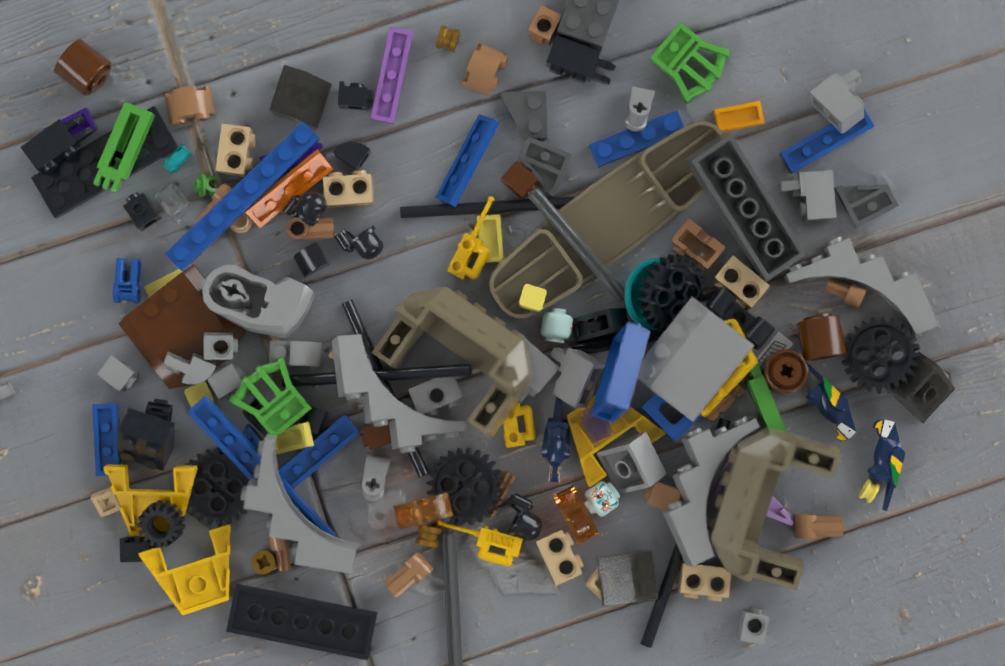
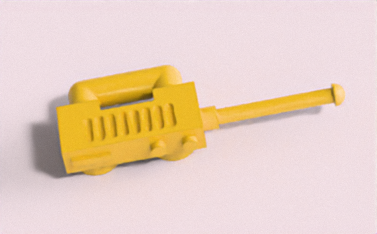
M492 196L488 197V201L474 230L470 234L465 233L462 235V240L458 244V249L447 269L448 272L463 280H466L467 277L471 280L478 279L490 255L489 248L483 246L484 241L476 237L494 201ZM475 252L479 255L471 269L468 267V264Z
M516 403L504 420L505 434L503 435L507 448L523 446L526 441H532L536 438L531 406H520L519 403ZM524 415L526 432L519 433L517 416Z
M441 519L437 521L438 526H444L478 537L476 546L479 547L478 558L481 560L510 567L514 557L518 558L523 538L520 536L498 532L496 528L491 530L485 525L481 527V530H472L441 521ZM490 545L506 549L505 556L488 552Z

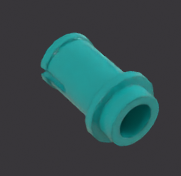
M180 144L168 159H163L165 162L162 166L171 174L174 172L178 173V168L192 153Z

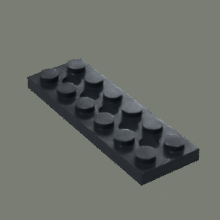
M155 106L147 110L155 115L148 133L152 134V141L148 145H142L130 176L179 147ZM112 130L80 148L71 158H64L59 161L58 167L49 173H46V171L44 173L39 172L31 177L55 219L106 191V189L102 188L104 178L99 186L93 183L99 170L97 165ZM115 151L111 166H114L116 157L119 159L123 158L120 152ZM83 168H88L91 172L90 178L85 181L80 180L79 172ZM63 180H68L70 189L65 193H61L58 189L59 183Z
M237 583L226 632L368 660L378 612ZM253 605L260 607L262 611L261 617L258 619H253L249 615V608ZM276 610H280L285 614V621L281 624L275 623L272 619V614ZM304 615L308 618L309 624L306 628H299L296 625L297 616ZM322 620L330 621L332 623V631L329 633L321 632L319 623ZM345 625L355 627L356 634L354 637L347 638L343 635L342 630Z

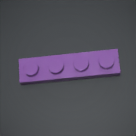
M395 27L389 28L370 118L373 121L392 125L395 123L413 31Z

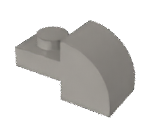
M270 341L269 363L278 361L277 358L283 356L286 365L320 367L322 343Z
M167 352L163 364L167 365V370L176 374H180V371L183 372L182 383L198 384L207 380L216 367L215 361L204 360V357L197 353H193L189 361L171 352Z

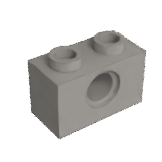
M455 377L434 378L408 389L417 412L428 417L438 414V408L447 406L450 409L460 405V399L464 398ZM434 389L443 391L444 398L439 403H434L430 398V394Z

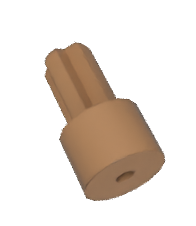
M832 278L828 280L825 286V291L845 299L844 303L858 309L867 291L866 288L854 283L849 286Z
M269 537L270 549L275 551L278 570L280 572L290 570L291 564L288 548L292 547L291 540Z

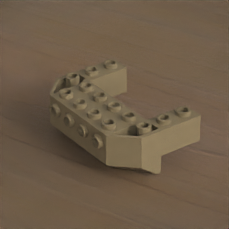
M445 286L412 293L397 306L395 310L399 312V315L372 353L392 368H399L424 332H426L493 379L495 382L467 420L492 438L534 380L529 346L523 341L525 336L515 329L512 332L506 329V323L498 317L490 318L485 314L487 312L485 308L476 302L474 305L467 302L468 297L457 289L453 292Z
M767 427L738 442L736 449H731L728 463H731L729 472L724 471L721 485L724 486L722 494H717L714 502V508H717L714 517L710 516L707 524L710 542L726 571L747 582H751L753 577L797 590L804 570L802 559L759 547L757 542L780 471L786 473L790 464L834 478L841 458V452L838 447Z

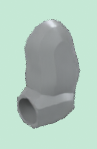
M228 264L213 270L206 278L202 288L203 300L213 312L247 331L281 338H288L298 329L308 314L315 297L313 290L294 279L285 277L275 284L265 278L254 276L237 265Z

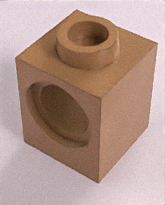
M540 5L528 29V35L531 36L530 40L539 45H543V43L549 45L561 22L562 15ZM542 22L548 23L550 30L541 32L537 28L538 24Z
M656 482L651 487L646 488L643 497L647 498L645 503L666 511L669 510L668 505L679 501L681 496L678 489L660 482Z

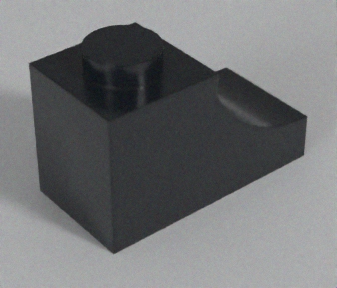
M609 308L573 318L572 325L575 341L584 342L615 336L629 322L626 308Z

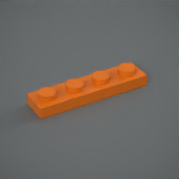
M317 149L278 180L245 213L261 228L282 211L292 196H301L333 170L332 165Z

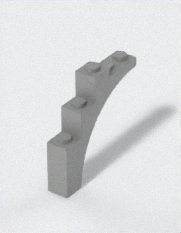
M841 237L829 241V246L823 249L826 258L822 254L810 259L811 264L803 268L801 263L788 268L789 273L783 276L787 285L804 279L815 278L841 279L858 284L877 294L887 302L903 320L906 328L909 327L911 329L910 335H918L938 326L916 273L909 275L906 271L894 276L895 281H893L883 255L876 258L872 254L862 258V264H860L849 238L842 240Z
M361 334L337 336L332 340L338 396L346 397L347 401L361 399L362 395L365 423H373L374 427L387 426L389 422L392 450L400 449L401 453L415 452V448L421 446L422 441L437 440L436 436L445 435V439L458 438L459 433L467 431L466 421H446L431 418L410 409L397 400L382 385L372 370L365 354Z
M746 416L735 420L733 422L734 426L729 429L723 426L712 431L713 436L710 429L701 430L698 427L687 432L688 437L682 439L693 466L690 463L678 468L679 473L672 477L684 503L679 500L668 505L669 510L663 512L686 566H695L714 557L706 525V503L710 484L720 462L728 451L745 435L759 428L756 418L747 419Z
M267 434L264 441H260L258 447V455L262 456L261 464H256L254 479H250L248 485L243 486L241 500L245 501L244 509L273 513L268 514L266 528H270L269 537L294 541L292 556H296L295 565L352 574L358 543L339 539L322 531L296 508L285 491L279 475L276 458L277 436Z

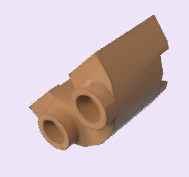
M478 43L477 49L474 50L466 68L467 73L462 80V86L485 96H488L490 91L494 92L499 78L495 76L499 69H504L508 57L505 56L506 53Z
M187 86L174 89L172 94H164L169 123H172L173 126L186 124V119L195 117L196 121H205L210 119L211 115H216L211 87L209 86L198 89L195 86Z
M688 219L671 239L675 245L672 250L676 254L692 258L693 262L699 263L698 269L708 270L726 248L714 237L709 236L691 219Z

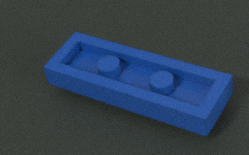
M118 403L92 404L96 476H108L104 472L105 465L121 464V457H118Z

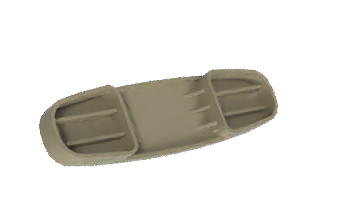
M707 121L692 122L653 143L611 170L561 207L558 212L608 268L659 230L681 210L688 208L704 193L684 159L723 132L715 124ZM546 220L510 251L491 271L488 278V290L492 299L504 313L517 319L528 318L538 312L519 306L520 296L525 284L547 291L542 308L544 310L578 290L582 284L596 275L553 225Z

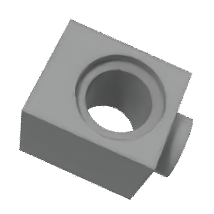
M204 332V360H233V353H238V339H233V332ZM219 340H223L228 344V347L224 351H217L214 348V344Z
M114 355L108 358L97 373L99 377L120 392H125L126 389L128 391L131 390L138 380L135 378L138 372Z
M230 364L211 375L207 380L218 399H224L238 390L242 383L241 379L246 374L240 366L236 367L235 364Z
M750 607L749 611L742 610L737 636L740 641L764 645L769 616L763 614V609ZM751 619L759 620V628L755 631H749L748 622Z

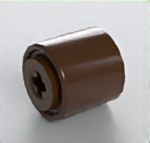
M78 39L63 52L55 65L54 72L84 96H89L100 89L105 83L112 65L109 60L82 39Z
M831 313L806 317L803 321L797 323L802 355L806 362L847 354L841 321L838 315H832Z
M781 350L771 353L764 359L760 367L769 390L774 393L785 394L797 391L808 378V367L805 359L793 350ZM783 365L792 368L790 372L791 377L788 378L786 375L782 376L780 374L783 370Z

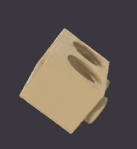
M222 124L215 169L217 173L245 177L252 170L253 158L250 157L251 148H255L256 134H253L254 131L250 127ZM243 134L244 141L239 145L233 144L234 136ZM239 157L241 159L240 166L230 168L231 159Z
M353 171L352 175L343 176L342 172H332L328 174L329 177H323L327 209L374 205L373 180L371 174H367L366 171ZM359 182L367 185L366 191L362 194L354 192V187ZM335 184H340L343 186L342 193L337 196L332 195L330 192L331 187Z
M731 256L712 279L716 282L714 286L717 289L720 286L736 297L738 305L747 309H751L770 287L769 284L735 256ZM730 270L735 273L736 281L734 283H729L725 280L724 274L726 271ZM744 286H751L754 289L753 298H747L743 295Z
M559 529L535 540L556 586L582 574L580 568L584 567L579 554L574 555L570 548L574 543L569 532L563 533L562 529ZM554 538H558L563 542L561 550L556 552L549 548V543ZM568 560L573 564L571 572L562 573L559 570V565L562 561Z
M682 562L678 591L684 593V597L698 599L699 594L707 595L708 600L722 601V597L729 598L731 573L726 571L724 566L706 564L686 566L685 562ZM691 574H696L699 578V582L695 587H689L686 583L687 577ZM715 577H720L723 581L722 587L718 590H713L710 585L711 580Z

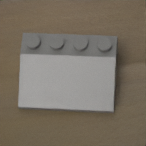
M692 297L642 359L637 378L694 422L754 345Z

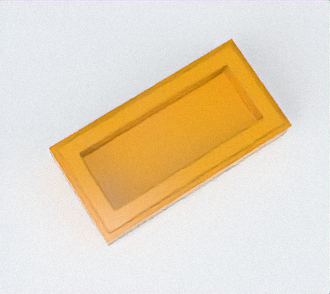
M760 101L713 110L715 125L723 133L765 124Z

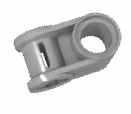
M635 86L631 87L625 125L628 129L636 132L645 129L655 91Z
M367 454L362 481V495L367 501L377 502L382 498L386 479L389 475L391 457ZM372 485L376 486L374 492L369 491Z

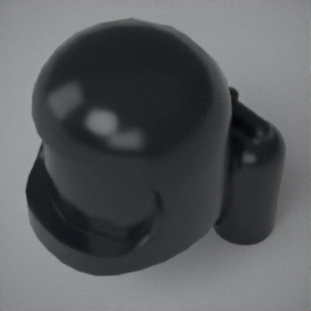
M308 191L303 196H292L282 210L287 215L292 214L293 217L300 218L304 223L315 226L327 208V201L321 193Z
M374 225L357 236L346 231L345 228L334 236L345 252H353L355 248L358 254L367 260L377 257L384 247L383 242L374 232L376 229Z
M517 493L511 494L508 503L511 504V507L517 513L508 533L511 535L518 534L525 540L532 541L540 535L542 521L537 515L529 511L534 508L531 500Z

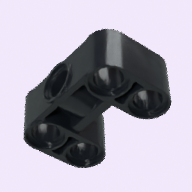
M720 286L705 304V307L723 321L732 319L733 314H741L744 318V324L740 328L745 338L754 345L753 348L759 350L775 331V328L760 316L755 318L736 303L737 299L734 295Z

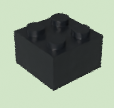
M128 408L118 429V457L128 462L134 461L143 464L149 469L163 471L174 448L175 423Z

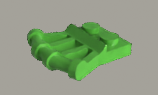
M680 22L649 60L665 72L668 77L673 79L682 99L688 104L692 102V98L705 91L709 92L712 88L711 84L716 79H720L723 75L721 72L725 60L729 58L731 51L704 42ZM700 48L715 53L717 57L714 65L700 55L697 50ZM690 58H693L709 72L705 78H702L686 64ZM680 70L683 71L698 85L687 90L678 72Z
M283 356L277 358L278 361L262 366L258 365L255 368V372L241 379L242 383L234 397L231 396L229 399L231 403L253 414L270 435H276L277 437L312 409L292 385ZM281 370L286 389L283 392L268 376L269 373ZM261 378L277 395L270 402L264 398L254 385ZM249 389L264 406L261 410H257L242 401Z

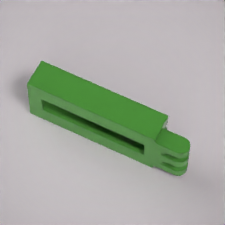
M124 102L97 165L99 170L95 177L94 185L99 186L104 178L102 188L108 190L111 182H114L111 192L116 194L123 179L128 180L155 115L153 113ZM115 151L123 153V158L119 159L116 157L114 166H111L110 163Z
M757 363L748 372L751 380L746 381L745 384L764 429L771 427L786 432L764 375Z

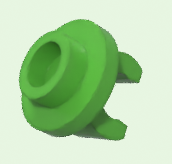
M200 173L199 178H195V192H199L200 197H205L206 194L213 196L218 188H211L209 183H216L218 177L212 175L206 178L205 173Z

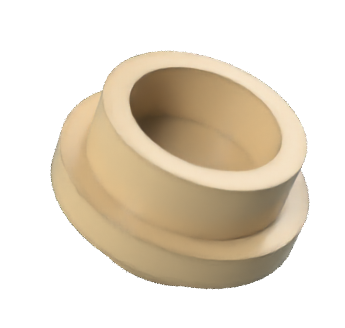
M244 213L230 228L236 233H245L252 227L253 220Z

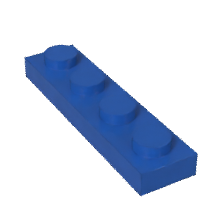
M864 109V118L845 133L841 134L830 124L784 150L779 155L790 174H793L874 127V124Z
M676 110L648 121L645 129L636 132L627 129L589 144V148L598 168L639 152L670 133L684 127Z
M478 115L435 198L456 207L489 142L494 136L499 122L493 118Z
M344 413L313 440L314 446L303 448L278 469L279 474L294 489L356 437L360 430Z

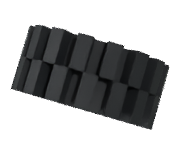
M162 500L148 506L139 516L138 520L140 522L137 524V528H142L139 534L140 536L145 534L146 537L143 538L145 542L151 540L149 545L154 546L157 544V548H162L164 545L167 547L182 535V530L185 529L186 525L182 524L185 521V516L180 517V514L183 512L181 509L175 510L176 504L170 506V501L166 500L162 503ZM156 516H163L170 524L167 532H161L155 527L154 518Z

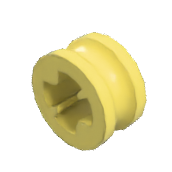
M868 479L858 497L860 499L866 498V502L871 503L876 497L880 485L877 483L874 485L872 480Z

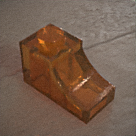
M574 485L552 496L578 544L599 534Z
M447 492L393 506L399 530L453 516Z

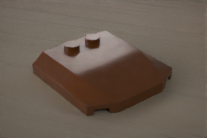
M195 265L177 275L118 323L169 389L195 384L182 383L183 372L180 371V374H176L166 369L167 365L163 364L167 352L190 361L193 353L204 357V332H233V339H238V345L246 332L245 329L210 310L205 304L202 288L206 279ZM219 340L214 344V348L217 351H224L228 347V344L223 340ZM213 360L216 362V367L214 370H216L227 360Z

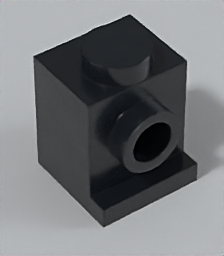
M339 81V108L368 111V104H373V90H368L361 83H350V86H346L344 81Z
M135 192L126 198L127 203L123 207L135 223L137 229L144 231L162 219L146 194L141 193L139 195L138 192ZM142 205L143 211L136 213V207Z
M130 537L120 538V562H143L138 553L155 548L157 544L154 546L149 545L151 541L145 542L143 540L145 537H132V541H130Z

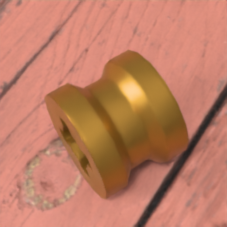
M441 25L436 48L441 49L444 47L448 48L450 52H455L461 30L457 28L451 30L446 25Z
M418 524L419 536L415 539V544L438 548L439 542L437 538L441 534L442 529Z
M267 549L255 553L251 559L253 570L263 575L273 571L277 566L275 553Z

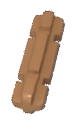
M738 383L706 416L707 419L715 422L720 417V413H725L736 402V398H740L745 393L744 388Z
M505 471L501 477L504 481L498 484V487L503 488L504 491L497 493V496L502 498V501L494 502L497 508L502 504L510 489L508 488L509 485H512L515 480V476L508 471ZM490 508L489 512L491 516H495L498 509L493 510Z

